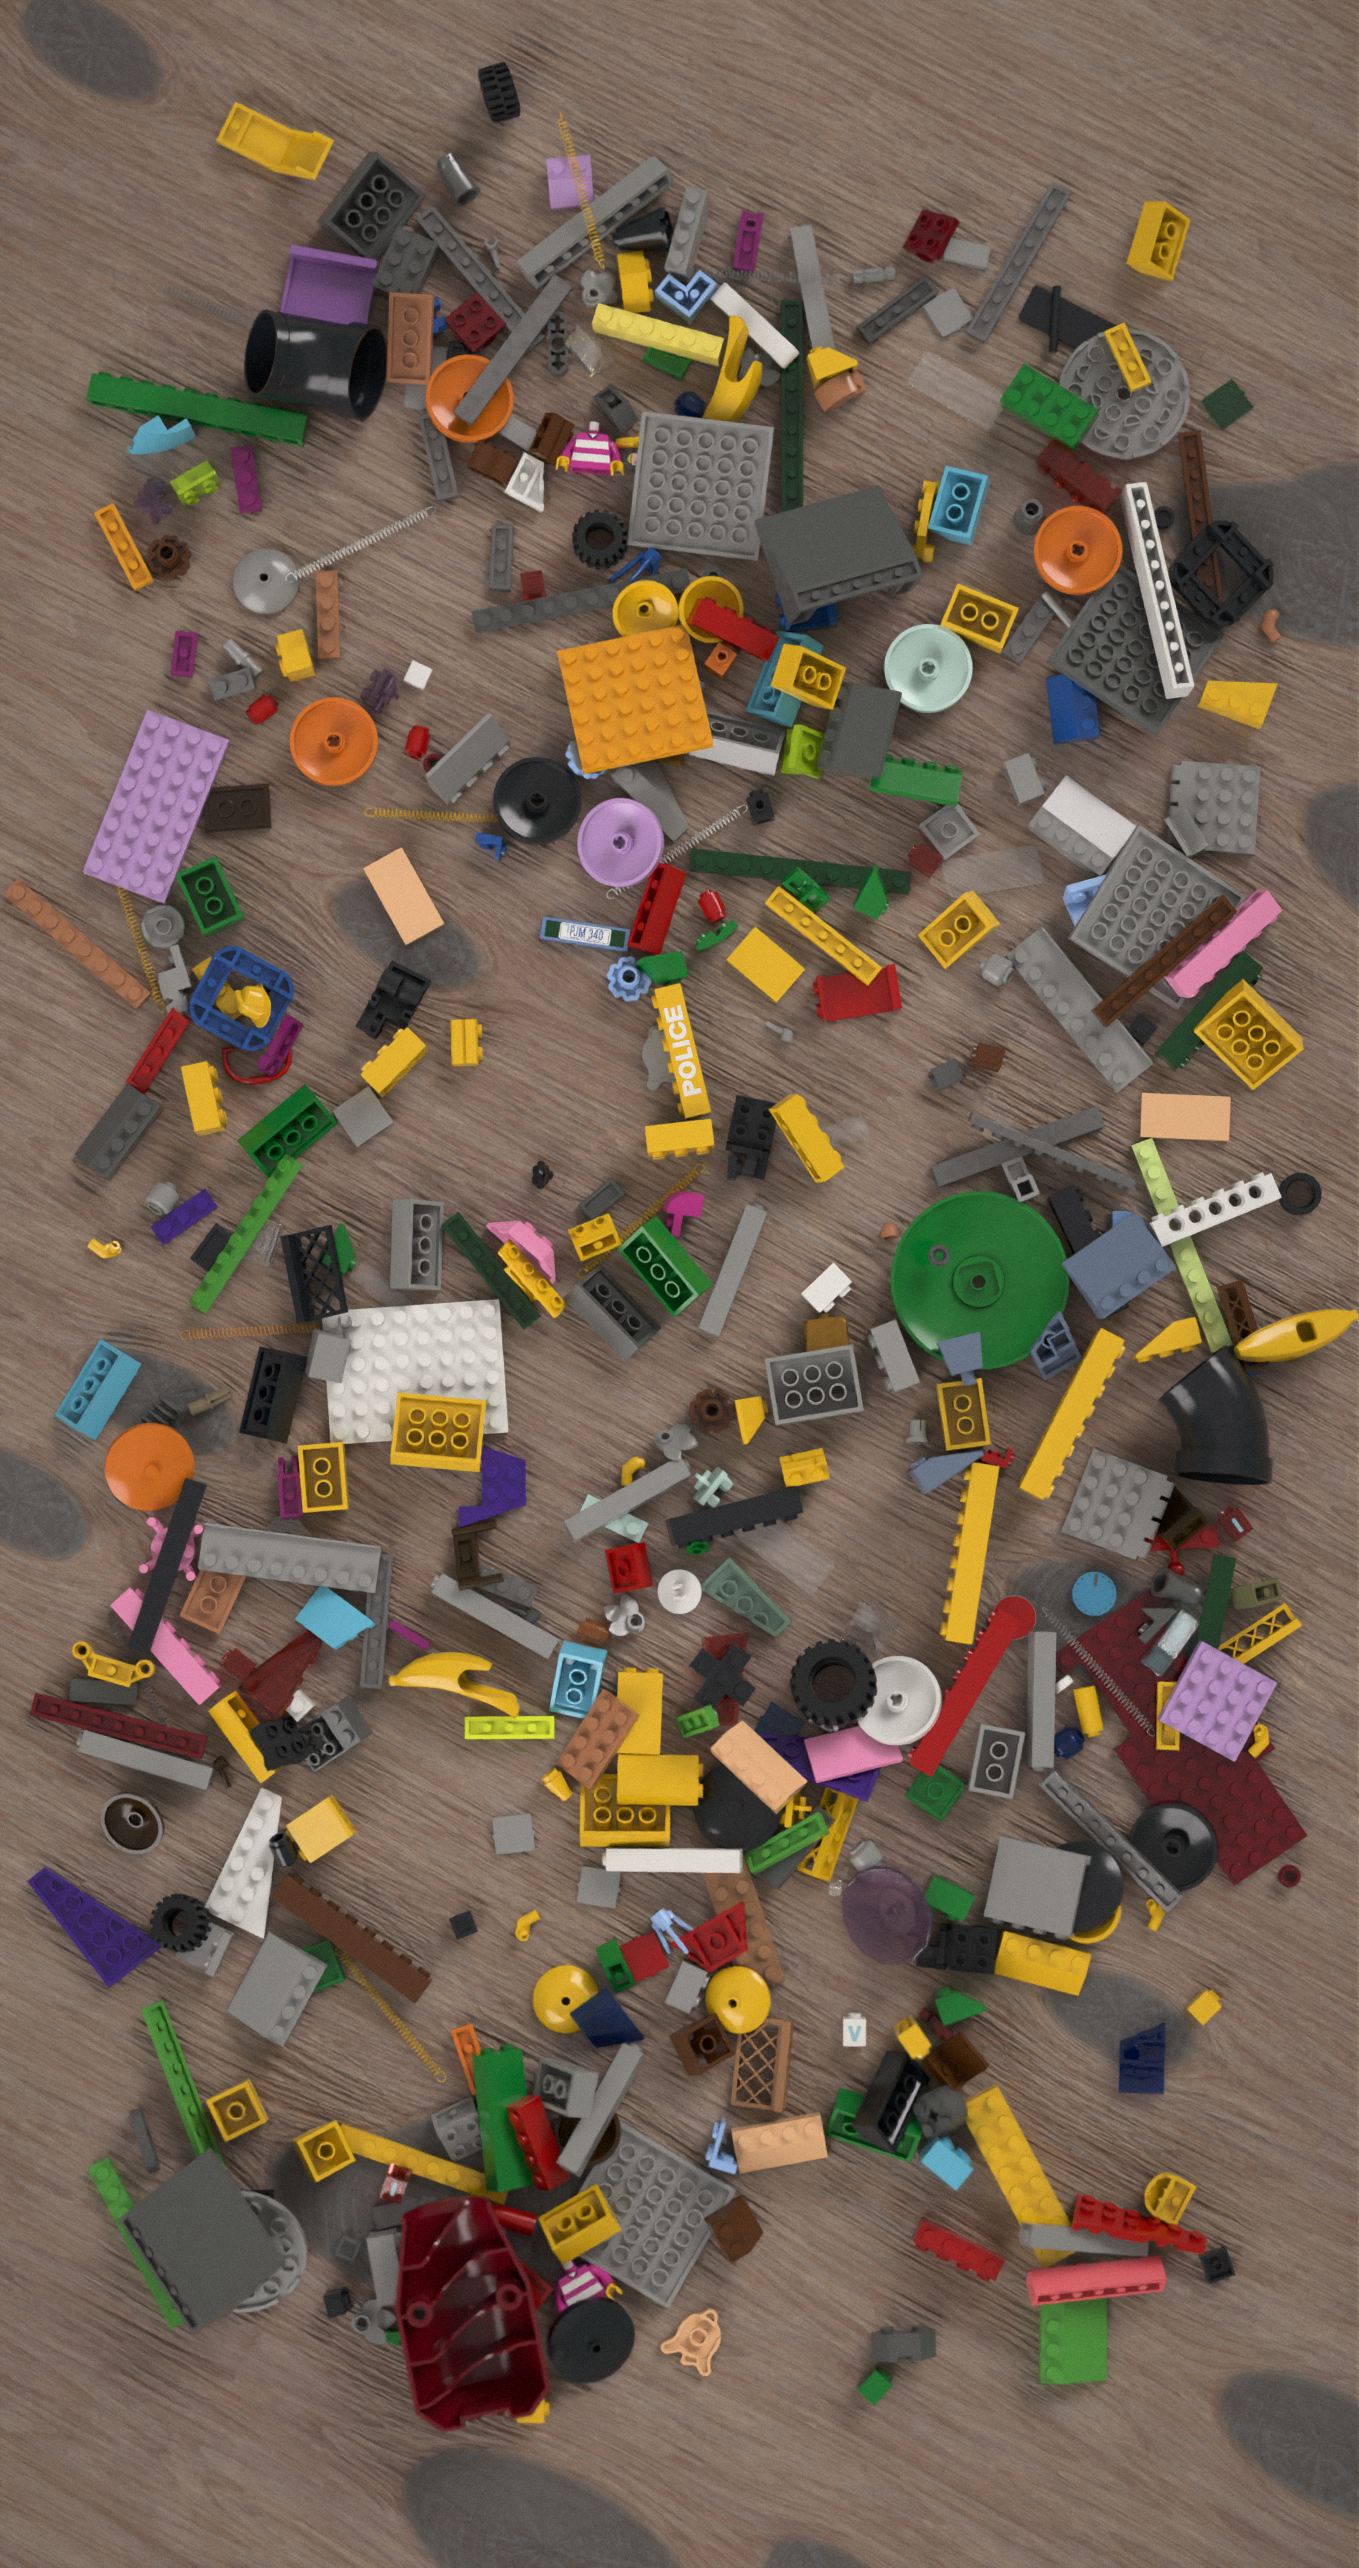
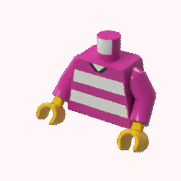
M588 422L587 433L580 432L576 438H572L556 461V470H558L559 466H564L565 472H568L570 468V472L614 476L615 471H621V475H624L621 454L616 444L609 440V435L600 434L601 423Z
M573 2259L564 2265L561 2261L559 2262L565 2274L558 2278V2283L555 2286L554 2302L558 2315L568 2306L582 2299L604 2297L607 2295L615 2301L612 2296L615 2290L622 2295V2290L615 2285L607 2271L587 2262L577 2266Z

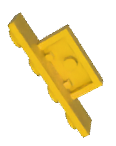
M508 1239L498 1251L499 1256L507 1264L504 1269L505 1272L531 1302L539 1300L553 1318L558 1317L567 1304L514 1242Z

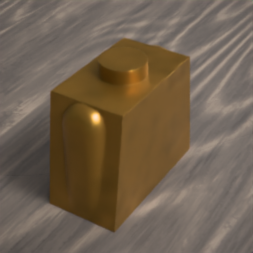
M831 1313L817 1315L818 1319L807 1320L803 1323L806 1352L850 1345L847 1319L843 1316L831 1317Z

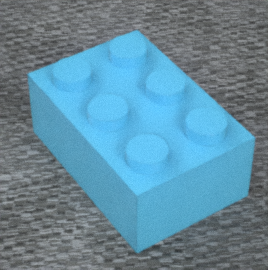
M946 2135L941 2138L931 2136L917 2151L920 2161L957 2191L974 2170L969 2154L959 2146L957 2149L954 2148L952 2140Z

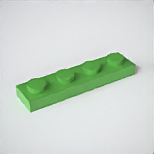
M817 1812L770 1838L761 1846L745 1852L744 1856L751 1873L756 1875L830 1833L822 1814Z

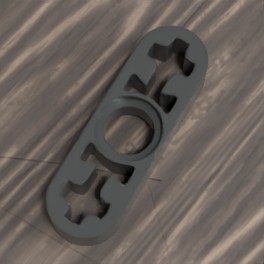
M556 311L548 322V366L550 373L557 377L565 375L568 371V323L566 315L560 311ZM555 318H560V321L564 322L560 323V333H556L555 324L551 323L555 322ZM554 339H562L564 341L563 348L554 349L552 347ZM556 355H560L561 364L564 365L561 366L560 370H556V367L552 366L556 364Z
M141 2107L129 2111L130 2119L146 2169L149 2174L159 2171V2159L144 2112Z

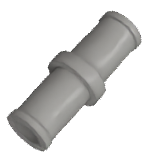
M233 639L225 643L222 649L236 661L235 664L238 667L241 666L243 669L251 667L255 679L262 673L263 669Z

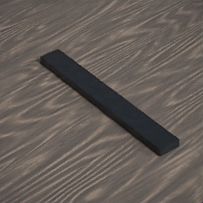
M185 1478L127 1647L128 1649L146 1655L150 1654L207 1487L206 1484Z

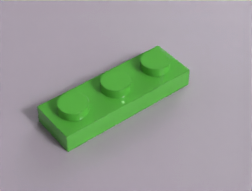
M711 1705L675 1718L683 1739L720 1726L718 1715Z

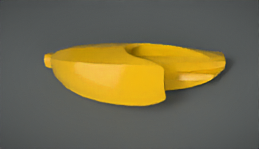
M729 316L728 342L724 361L714 394L702 417L704 419L738 422L747 412L758 392L762 380V363L755 360L745 377L739 382L737 380V373L749 332L747 325L739 316Z
M1323 1309L1283 1318L1258 1329L1244 1338L1234 1347V1355L1236 1358L1247 1362L1292 1360L1309 1354L1337 1339L1348 1330L1354 1321L1359 1320V1314L1356 1309L1351 1311Z
M459 1652L432 1653L415 1659L403 1667L397 1675L389 1676L391 1687H430L448 1690L492 1705L513 1718H516L520 1711L519 1703L514 1694L472 1682L466 1677L465 1670H490L493 1663L480 1656Z

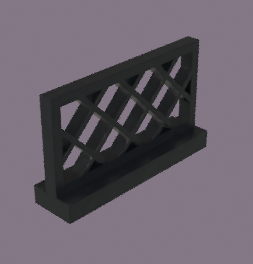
M332 1225L280 1236L297 1324L310 1323L319 1319L348 1313ZM326 1231L327 1237L325 1245L317 1240L321 1232ZM304 1236L310 1240L306 1250L302 1247L301 1237ZM314 1245L322 1249L318 1258L310 1254ZM326 1253L331 1257L329 1267L322 1263ZM307 1258L314 1262L311 1271L306 1269L305 1262ZM319 1266L326 1271L322 1280L315 1276ZM330 1275L335 1278L336 1284L333 1289L326 1285ZM311 1280L319 1284L315 1293L310 1289ZM323 1288L330 1293L326 1302L319 1298ZM334 1297L339 1300V1310H335L330 1306ZM316 1301L323 1306L319 1315H315L314 1304Z

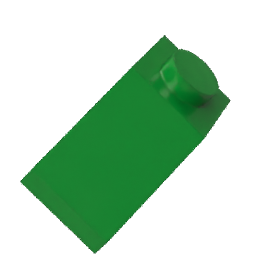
M873 864L854 900L853 909L877 920L880 914H885L889 902H887V892L878 866Z
M682 951L643 957L634 962L637 969L659 985L681 984V980L688 977Z
M340 1223L334 1234L341 1273L347 1275L348 1271L353 1272L357 1260H355L356 1254L347 1228L344 1224ZM326 1253L322 1263L329 1267L331 1257Z
M616 1939L595 1948L615 1993L636 1985Z

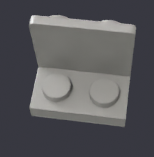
M208 1923V1927L212 1928L211 1932L207 1931L206 1933L208 1939L201 1941L203 1945L200 1948L194 1947L195 1951L177 1952L176 1957L206 1970V1974L214 1977L235 1933L214 1923Z
M472 2096L431 2115L435 2131L452 2162H456L482 2149L479 2115Z

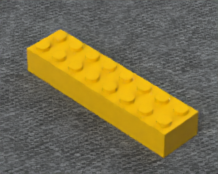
M1102 1328L1096 1330L1083 1359L1077 1367L1016 1487L1017 1489L1038 1500L1050 1497L1055 1487L1052 1485L1054 1478L1061 1476L1065 1468L1062 1463L1065 1458L1071 1456L1075 1448L1072 1445L1074 1439L1080 1438L1085 1426L1082 1425L1084 1419H1088L1095 1409V1406L1092 1404L1095 1398L1101 1397L1106 1387L1102 1385L1105 1378H1110L1116 1366L1112 1365L1114 1360L1120 1358L1126 1348L1123 1345L1124 1339Z
M972 1462L964 1470L963 1480H967L966 1489L963 1488L961 1490L960 1502L964 1503L963 1511H958L957 1524H960L959 1533H955L953 1546H956L957 1550L956 1555H952L950 1561L953 1576L948 1577L946 1590L950 1591L949 1600L945 1599L943 1613H947L946 1621H942L940 1626V1635H943V1640L971 1645L973 1642L999 1466Z
M995 2083L965 2099L968 2111L964 2120L1020 2226L1021 2222L1072 2226L997 2084ZM1033 2248L1043 2268H1047L1077 2252Z

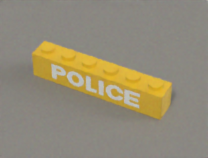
M681 984L654 989L655 995L651 996L654 1009L658 1008L660 1017H656L659 1030H663L665 1038L661 1040L664 1052L668 1051L670 1060L666 1061L669 1073H674L675 1077L672 1087L674 1094H679L680 1103H677L679 1115H684L685 1121L711 1115V1108Z

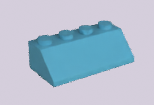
M777 631L776 635L779 636L778 642L769 661L764 662L745 712L777 725L792 727L802 701L770 686L783 645L802 646L819 655L824 646L808 635Z
M100 1339L56 1411L55 1416L77 1431L96 1440L109 1417L113 1414L121 1397L125 1394L132 1379L137 1374L141 1363Z

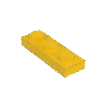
M1125 323L1104 331V336L1130 392L1132 393L1150 385L1152 381Z
M210 957L192 969L199 981L211 961ZM226 980L215 1003L224 1015L236 1021L243 1014L238 1011L235 992Z
M1157 1682V1750H1179L1180 1732L1157 1720L1177 1682Z

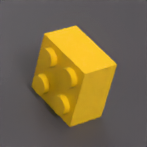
M250 2078L206 2100L225 2142L266 2123L269 2119Z

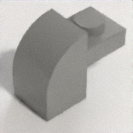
M1022 1156L1001 1164L1010 1191L1019 1203L1026 1202L1040 1195L1032 1174H1029Z

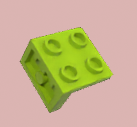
M208 460L170 481L183 506L195 504L200 500L199 497L206 493L208 495L214 493L219 489L218 486L222 485L216 471L213 470Z

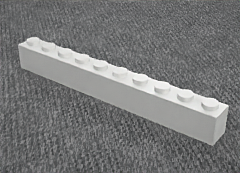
M1147 482L1126 484L1119 494V499L1166 699L1187 697L1194 688V681Z

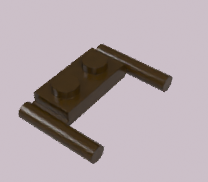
M495 1520L452 1529L460 1591L504 1582L502 1573L481 1577L477 1537L475 1536V1533L497 1529Z

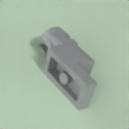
M177 944L170 947L171 953L168 954L171 966H176V968L159 973L158 984L163 1000L166 1002L172 1001L171 1004L166 1006L167 1013L172 1008H175L185 1015L189 1013L187 993L185 994L184 992L193 990V986L181 947Z

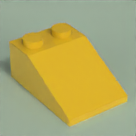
M972 890L959 897L919 933L918 937L940 964L947 969L1001 924Z

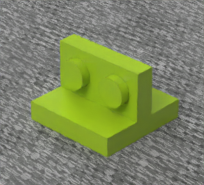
M794 725L793 729H787L781 773L804 774L811 778H821L822 770L816 767L825 734L803 725Z

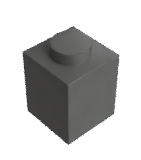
M956 1059L932 1068L930 1070L931 1075L928 1076L932 1087H937L938 1091H942L964 1080Z

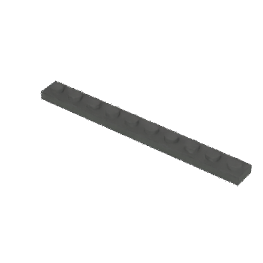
M687 569L637 578L633 581H656L666 586L673 594L683 593L690 584ZM627 580L471 611L475 633L612 607L618 594L633 582Z

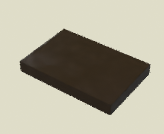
M269 784L211 787L209 797L204 805L205 832L272 828Z

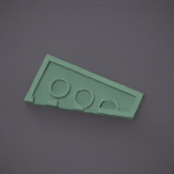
M731 1557L701 1584L703 1592L724 1603L736 1613L743 1615L774 1637L792 1622L780 1607Z

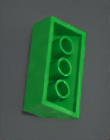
M887 754L881 778H871L869 791L957 806L962 770H958L959 768L953 765L939 767L936 763L924 761V764L917 763L915 759L903 757L902 760L895 759L893 755Z
M304 1084L237 1141L266 1176L270 1178L285 1154L296 1159L337 1125L338 1122L308 1086Z
M840 2088L824 2135L910 2163L922 2135V2127L918 2124L916 2114H913L896 2153H890L864 2140L852 2126L865 2096Z

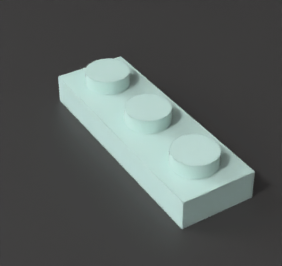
M588 1494L580 1512L601 1500ZM626 1514L605 1527L639 1543L648 1523L635 1516Z

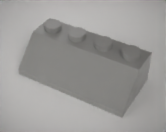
M706 711L714 747L689 752L688 755L699 759L716 761L720 764L737 766L740 769L757 771L765 775H775L786 730Z
M416 1199L393 1200L390 1289L441 1291L444 1202Z

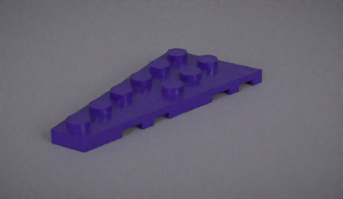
M758 1734L801 1776L808 1781L816 1783L804 1745V1739L808 1738L796 1735L784 1737L777 1736L776 1734ZM881 1767L816 1784L868 1802Z
M48 1867L43 1868L27 1881L108 1988L162 1947L159 1945V1942H156L153 1938Z

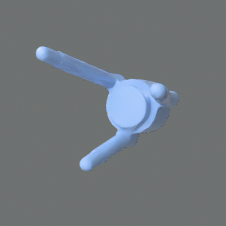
M663 1907L650 1918L653 1922L651 1926L656 1931L668 1954H671V1950L662 1933L665 1929L682 1951L688 1954L687 1948L670 1928V1925L673 1923L671 1919L688 1932L693 1930V1928L675 1916L671 1910L666 1911Z

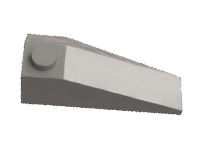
M655 760L622 766L611 775L612 781L631 800L644 804L656 815L663 833L673 843L689 828L663 772Z

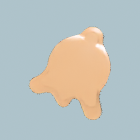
M710 2308L704 2312L694 2313L685 2317L679 2324L675 2335L661 2343V2351L664 2354L681 2352L680 2362L682 2365H694L702 2376H709L711 2373V2358L717 2351L721 2341L717 2312Z

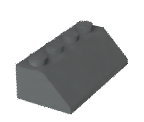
M127 1083L76 1151L75 1155L111 1181L163 1109Z
M598 1265L579 1281L564 1297V1300L624 1362L631 1358L661 1329L601 1265Z

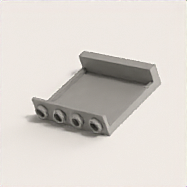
M1000 1836L984 1916L990 1917V1922L1003 1924V1921L1011 1922V1927L1024 1930L1025 1926L1031 1927L1033 1932L1046 1935V1931L1055 1933L1054 1937L1067 1940L1068 1936H1075L1076 1933L1073 1932L1086 1865H1090L1091 1856Z

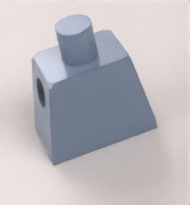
M980 1332L937 1342L950 1375L961 1374L964 1387L977 1384L974 1370L983 1368Z

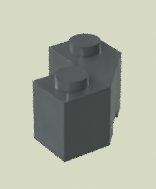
M924 2324L912 2325V2329L905 2331L894 2330L893 2326L880 2327V2331L871 2333L874 2361L889 2363L898 2362V2359L922 2361L937 2357L935 2329L926 2328Z

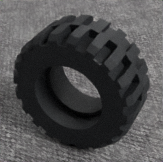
M828 1639V1643L816 1642V1647L812 1649L810 1646L804 1650L805 1654L803 1656L799 1655L796 1659V1666L792 1667L790 1687L794 1701L799 1711L803 1713V1716L808 1720L811 1719L817 1726L822 1724L828 1729H833V1726H839V1729L846 1728L845 1724L850 1722L854 1725L858 1722L857 1719L860 1716L864 1718L868 1714L867 1709L869 1707L872 1708L875 1702L877 1678L872 1663H870L868 1656L860 1651L859 1647L854 1644L852 1646L849 1645L848 1641L841 1640L839 1643L835 1639ZM843 1666L849 1669L854 1676L855 1686L851 1694L844 1700L835 1703L820 1700L813 1690V1681L816 1675L826 1667Z

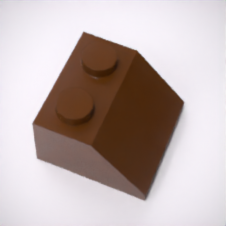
M716 2013L690 2023L669 2035L688 2076L701 2075L736 2054Z
M742 2194L704 2218L721 2251L731 2264L751 2252L764 2233Z

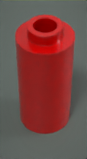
M493 2203L492 2209L502 2229L532 2236L537 2214Z

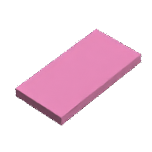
M860 1726L804 1739V1745L816 1783L900 1763L903 1760L899 1745L880 1743L868 1736Z

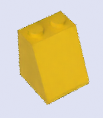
M333 1795L287 1824L288 1830L285 1831L292 1843L294 1841L297 1842L300 1847L298 1852L304 1861L308 1860L310 1863L357 1832Z

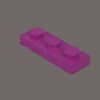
M252 445L230 448L240 514L262 511Z

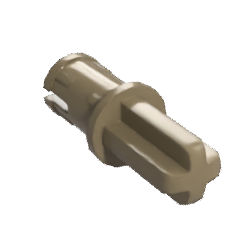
M224 1387L209 1395L205 1393L204 1397L187 1405L194 1417L210 1408L213 1410L214 1406L231 1399L232 1394L228 1387Z

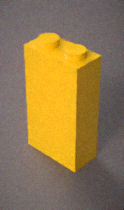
M623 1667V1672H618L617 1698L640 1716L616 1753L660 1755L663 1673H659L657 1668H645V1672H636V1668Z
M618 1754L617 1804L698 1806V1798H703V1784H698V1777H703V1764L699 1763V1755Z

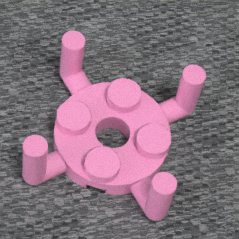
M150 1517L147 1520V1524L152 1526L157 1533L151 1543L153 1559L139 1567L141 1573H149L155 1568L168 1527L164 1528L155 1517ZM196 1525L191 1531L178 1571L184 1570L189 1581L196 1580L198 1576L190 1564L193 1562L196 1553V1542L194 1539L203 1534V1525Z

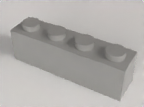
M686 187L665 264L667 275L670 274L679 281L690 282L711 204L707 190Z

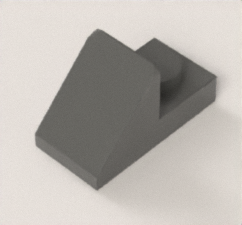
M1140 1608L1152 1622L1149 1623L1147 1621L1138 1629L1140 1634L1137 1638L1146 1644L1177 1611L1173 1608Z

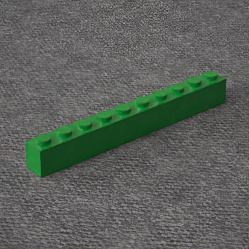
M106 372L91 374L86 398L90 405L151 417L159 416L161 419L176 422L187 419L191 425L303 447L309 424L307 415H304L305 413L299 410L287 412L278 406L267 408L253 401H249L246 404L233 397H227L226 400L212 393L201 395L192 389L176 390L174 386L164 384L163 387L155 386L153 382L142 380L140 383L126 376L115 378Z

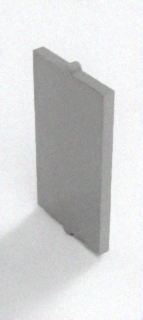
M433 346L432 374L439 365L447 360L448 348ZM407 384L404 408L420 409L421 412L427 410L425 402L427 385Z

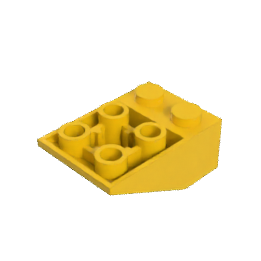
M1196 1317L1168 1324L1136 1352L1131 1359H1137L1138 1363L1154 1359L1153 1355L1159 1354L1160 1358L1176 1354L1175 1350L1181 1349L1182 1353L1197 1349V1345L1202 1343Z

